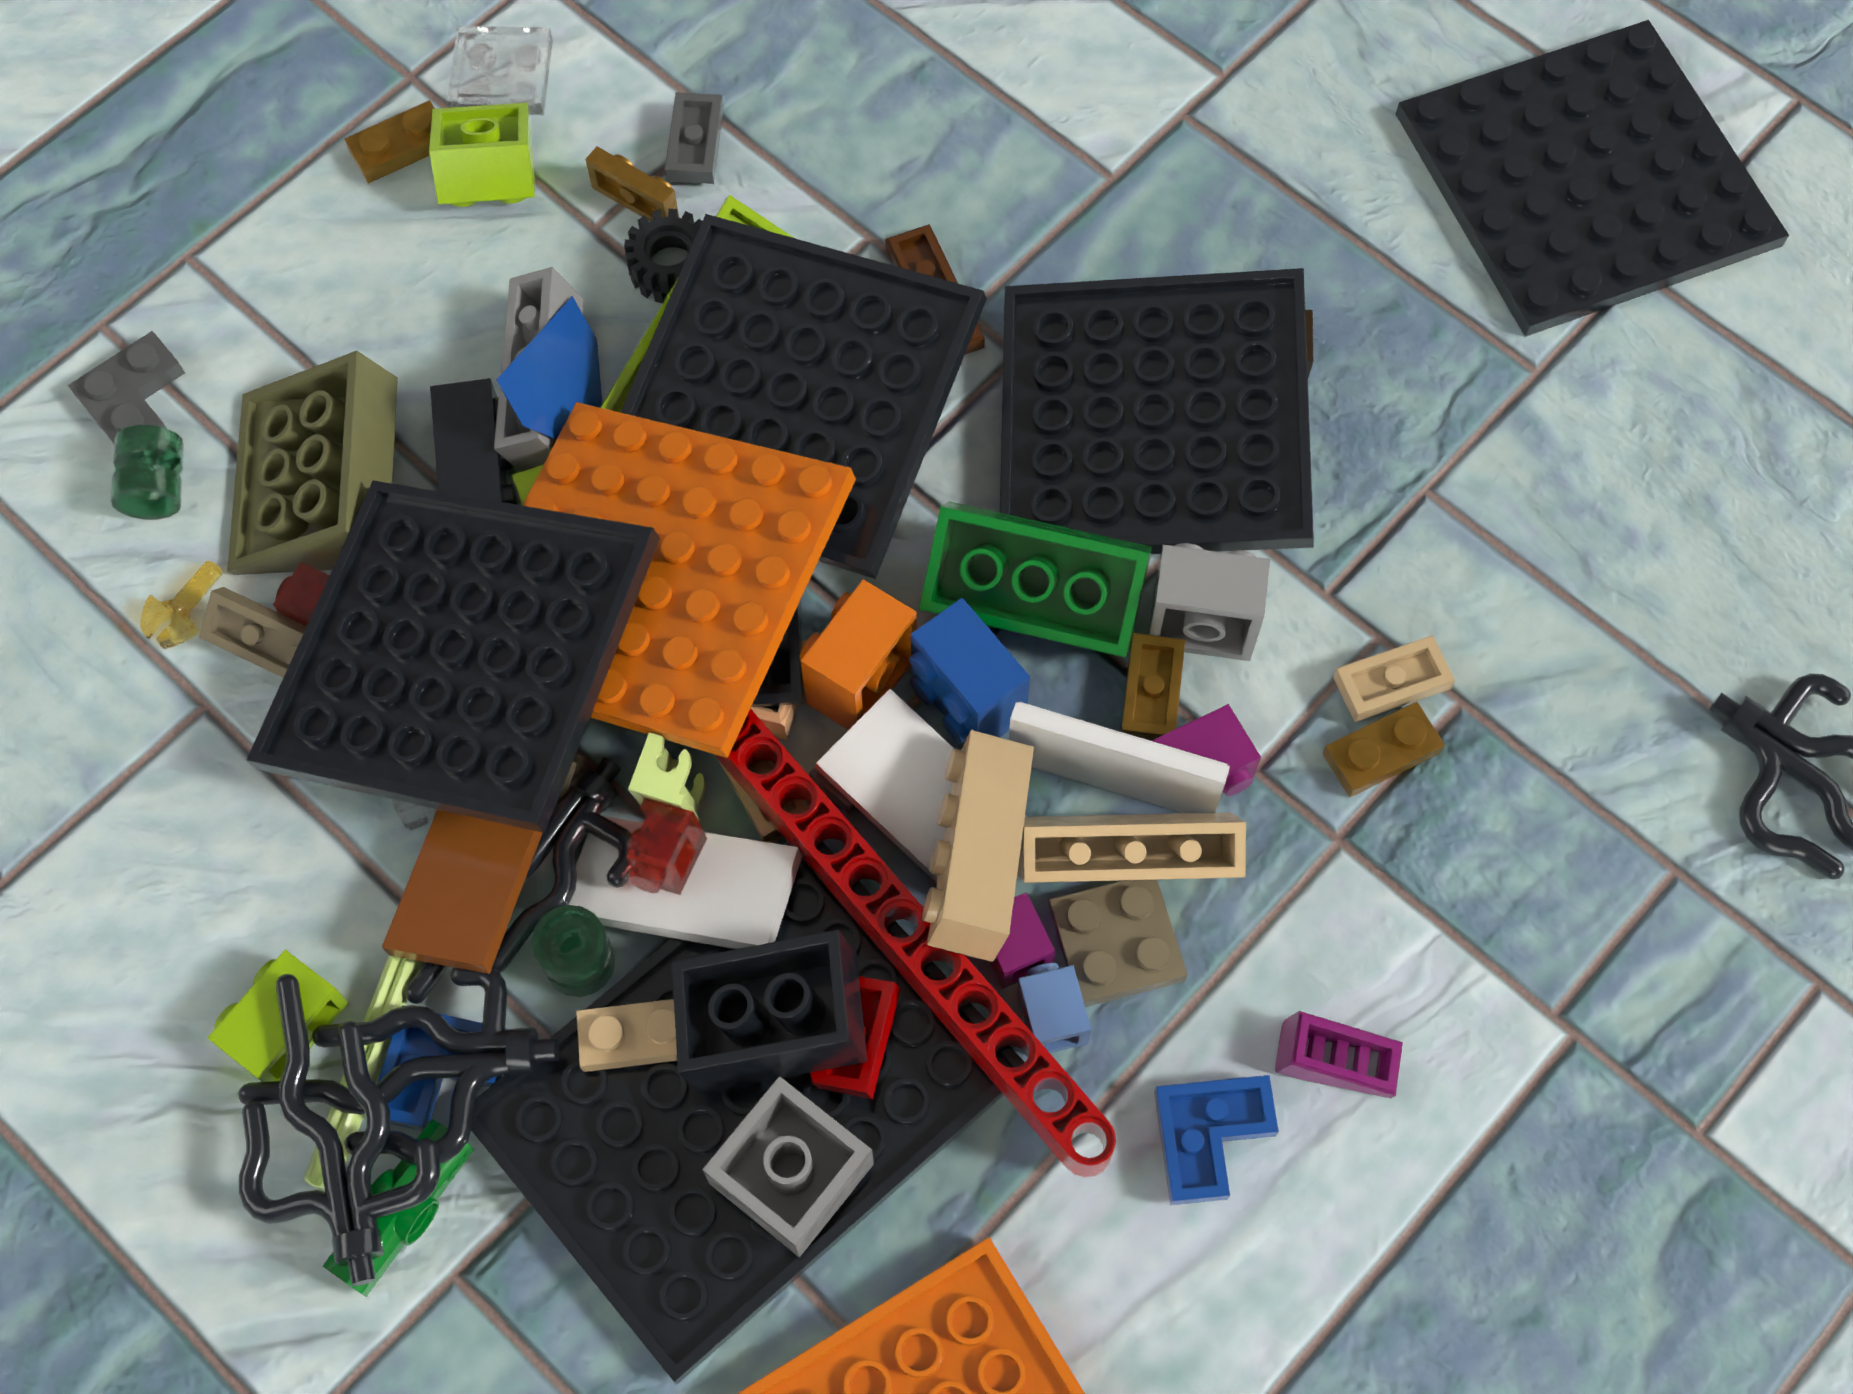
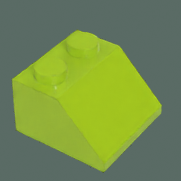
M528 102L432 109L429 153L438 204L467 207L479 201L493 200L512 204L521 202L525 198L535 197V172Z

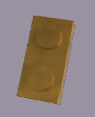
M430 100L344 138L350 154L368 184L430 156L432 109H435Z
M598 146L585 159L591 186L594 190L641 217L645 216L648 221L653 220L652 212L660 210L662 217H668L669 209H677L678 212L675 190L663 178L658 176L651 177L635 168L624 156L619 154L612 155Z
M1133 633L1121 732L1152 741L1176 729L1185 639Z
M1416 701L1326 745L1322 754L1347 795L1351 798L1440 754L1445 744Z

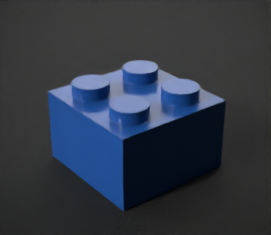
M963 598L959 599L911 633V657H909V662L912 666V678L910 679V684L924 704L929 705L933 702L944 715L942 722L951 737L957 743L962 744L966 741L971 730L996 737H1001L1007 733L1015 703L1022 702L1028 704L1030 675Z

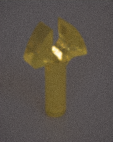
M205 561L171 600L160 602L152 595H149L144 604L140 621V629L146 638L150 639L157 631L159 625L171 620L170 625L156 638L163 649L177 646L197 635L200 630L190 620V611L222 575L221 568L212 561Z

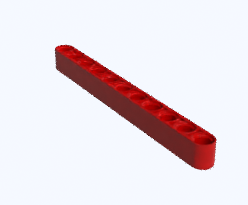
M750 708L728 758L715 754L714 756L789 844L799 848L802 859L1062 1164L1073 1174L1081 1177H1092L1103 1172L1110 1163L1116 1144L1115 1130L1107 1118L964 954L927 945L930 923L922 921L924 907ZM761 760H768L776 764L766 774H756L749 770L754 763ZM794 799H802L810 804L808 809L800 814H790L783 810L787 802ZM834 838L845 844V847L840 852L833 855H826L817 850L818 845L826 839ZM861 879L875 880L881 886L876 893L870 896L857 895L851 889ZM902 919L910 921L916 927L914 933L906 938L894 937L886 930L892 922ZM932 961H942L947 963L953 972L946 979L935 981L925 976L922 970ZM968 1003H978L987 1008L990 1016L981 1023L972 1024L963 1020L958 1012ZM1012 1045L1023 1050L1027 1060L1019 1067L1010 1068L1002 1065L995 1054L999 1049ZM1043 1089H1052L1062 1095L1065 1105L1056 1112H1046L1037 1107L1033 1097ZM1081 1133L1093 1134L1100 1139L1104 1151L1096 1157H1083L1075 1151L1072 1146V1140Z

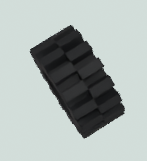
M669 209L668 217H662L660 210L653 211L652 221L649 222L645 216H642L638 219L639 229L631 226L628 231L629 240L625 239L624 249L629 276L635 289L640 287L641 295L647 299L653 292L655 302L663 303L665 296L668 295L680 275L686 259L678 264L665 266L654 263L652 257L658 251L670 247L681 248L689 253L702 220L699 218L694 222L693 214L687 211L684 212L682 218L678 217L677 209Z

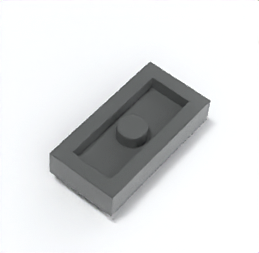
M675 92L665 164L667 181L714 184L724 110L722 95Z

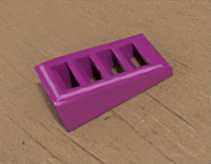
M1298 1011L1282 1023L1275 1072L1309 1082L1393 1098L1396 1096L1403 1042ZM1307 1038H1309L1308 1049H1307V1055H1306V1057H1305L1304 1055H1305L1306 1042H1307ZM1325 1041L1332 1043L1329 1064L1323 1062ZM1349 1046L1355 1047L1352 1070L1346 1069ZM1370 1051L1379 1052L1375 1077L1367 1075Z

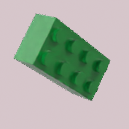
M949 501L940 506L919 610L940 614L963 598L985 625L1126 657L1130 649L1153 547Z

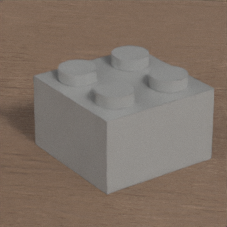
M1181 543L1175 546L1163 545L1153 592L1148 635L1185 639L1184 652L1251 661L1265 615L1270 559L1256 557L1253 553L1242 550L1228 553L1208 551L1190 543Z
M779 1076L703 1168V1172L711 1186L800 1257L874 1165L871 1148Z

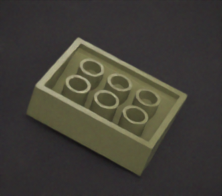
M356 350L242 394L228 572L233 575L333 569L372 481L392 483L398 377Z

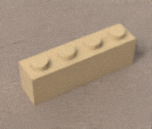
M971 730L962 749H952L945 771V780L953 782L951 794L946 793L942 800L937 822L938 826L945 827L944 841H937L930 864V872L938 874L936 888L931 887L929 889L922 914V921L930 923L928 946L993 962L1008 938L1033 759V746Z
M1230 812L1025 817L1017 875L1024 883L1246 877V822Z

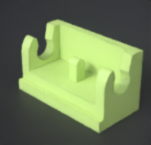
M649 732L628 790L647 814L698 829L701 819L697 813L706 790L704 776L698 773L693 780V789L688 792L685 783L691 769V756L689 752L684 749L678 756L679 761L672 759L664 746L665 738Z

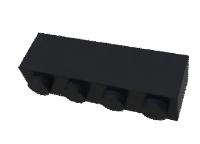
M491 378L430 386L438 491L518 505L515 487L513 484H507L506 471L514 470V466L494 449L499 397L496 395Z

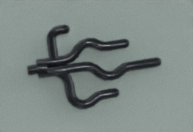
M1810 673L1797 678L1787 688L1771 713L1747 695L1740 703H1737L1721 692L1709 710L1726 721L1721 731L1737 742L1747 746L1755 754L1759 762L1758 776L1744 796L1739 809L1740 826L1746 838L1757 848L1771 855L1796 858L1826 878L1839 879L1843 876L1845 870L1844 864L1839 859L1801 836L1777 834L1771 831L1762 820V811L1774 794L1783 770L1812 789L1820 797L1824 806L1826 820L1834 836L1847 848L1853 850V822L1849 816L1846 799L1839 785L1826 772L1803 758H1825L1837 755L1853 759V736L1833 734L1822 737H1810L1790 726V723L1810 695L1822 696L1832 704L1842 706L1850 701V690L1829 676Z
M603 757L594 771L582 768L569 786L570 789L556 803L545 833H542L525 879L527 880L539 868L553 849L554 886L544 899L524 909L506 930L492 968L500 973L508 967L536 928L556 918L569 905L577 883V870L574 860L575 851L587 832L618 850V857L606 875L610 886L615 888L623 887L635 872L640 862L641 851L637 838L626 828L600 815L617 795V791L611 783L619 774L621 768L610 759ZM425 962L405 989V997L408 1002L413 1004L422 1003L449 966Z
M453 968L450 974L452 982L457 986H481L484 989L482 1031H457L440 1014L428 1007L415 1005L394 1008L373 1021L357 1023L361 1029L364 1045L383 1042L404 1029L417 1028L424 1031L435 1044L455 1054L422 1056L406 1060L392 1069L376 1084L385 1095L389 1104L413 1082L426 1079L459 1078L451 1098L447 1132L435 1142L438 1147L440 1164H444L458 1155L468 1142L473 1124L474 1101L478 1090L485 1082L501 1075L535 1074L538 1070L539 1062L558 1061L560 1049L557 1038L538 1039L535 1028L505 1030L508 996L506 981L500 972L494 968L491 969L490 974ZM341 1024L318 1026L312 1033L314 1044L323 1048L339 1047L338 1029ZM305 1080L303 1086V1099L305 1103L322 1102L343 1113L366 1114L365 1110L350 1094L346 1086L334 1080ZM280 1081L244 1084L238 1092L239 1100L244 1105L250 1101H258L263 1105L280 1104ZM365 1131L354 1132L346 1137L345 1149L348 1153L353 1154ZM390 1131L380 1154H392L416 1166L414 1146L418 1140L403 1132Z
M283 974L276 981V993L286 1049V1063L279 1083V1103L285 1119L297 1131L310 1137L315 1142L319 1152L325 1192L321 1190L304 1191L276 1200L269 1199L265 1195L263 1177L270 1157L268 1122L264 1105L258 1101H250L242 1109L246 1153L239 1173V1196L243 1207L254 1219L268 1224L286 1222L309 1214L322 1216L328 1222L332 1232L335 1265H348L352 1286L369 1284L376 1281L373 1260L384 1254L377 1219L415 1207L429 1198L436 1189L440 1178L438 1147L432 1139L425 1138L419 1140L414 1146L415 1178L408 1184L373 1195L371 1170L387 1141L390 1132L391 1112L385 1095L370 1078L361 1029L356 1022L347 1021L341 1024L338 1029V1041L344 1076L350 1094L365 1110L367 1127L362 1139L353 1151L346 1171L343 1147L337 1130L324 1117L311 1111L303 1099V1086L310 1067V1047L298 979L292 974Z

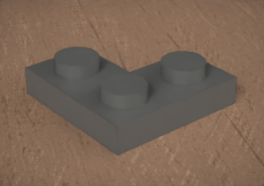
M151 331L68 386L124 458L129 461L170 434L164 423L145 399L185 374L177 359L157 335Z

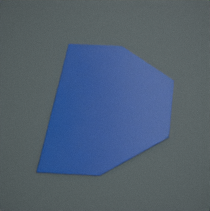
M573 296L496 379L522 425L556 440L576 402L599 408L602 404L597 339Z

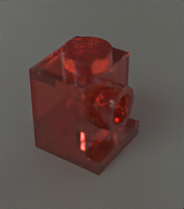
M644 798L640 809L645 816V820L641 828L636 829L631 835L627 848L626 859L632 867L628 880L637 888L649 893H658L661 889L680 895L705 845L707 837L693 811Z

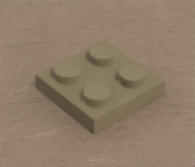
M1124 880L1049 899V910L1066 967L1074 965L1085 1007L1186 981L1188 974L1157 880Z

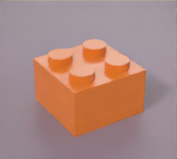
M864 579L852 594L845 592L838 599L831 613V622L821 634L818 632L813 633L804 644L800 653L806 704L847 730L889 689L893 690L910 668L911 633L917 630V612Z

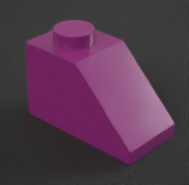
M1229 704L1152 740L1159 744L1228 764L1227 766H1230L1222 791L1227 797L1240 793L1253 783V777L1261 759L1260 754Z

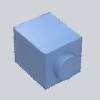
M1046 963L1029 969L1026 972V977L1018 979L1017 996L1025 1025L1049 1053L1088 1044L1091 1027L1074 965L1059 969L1057 963Z

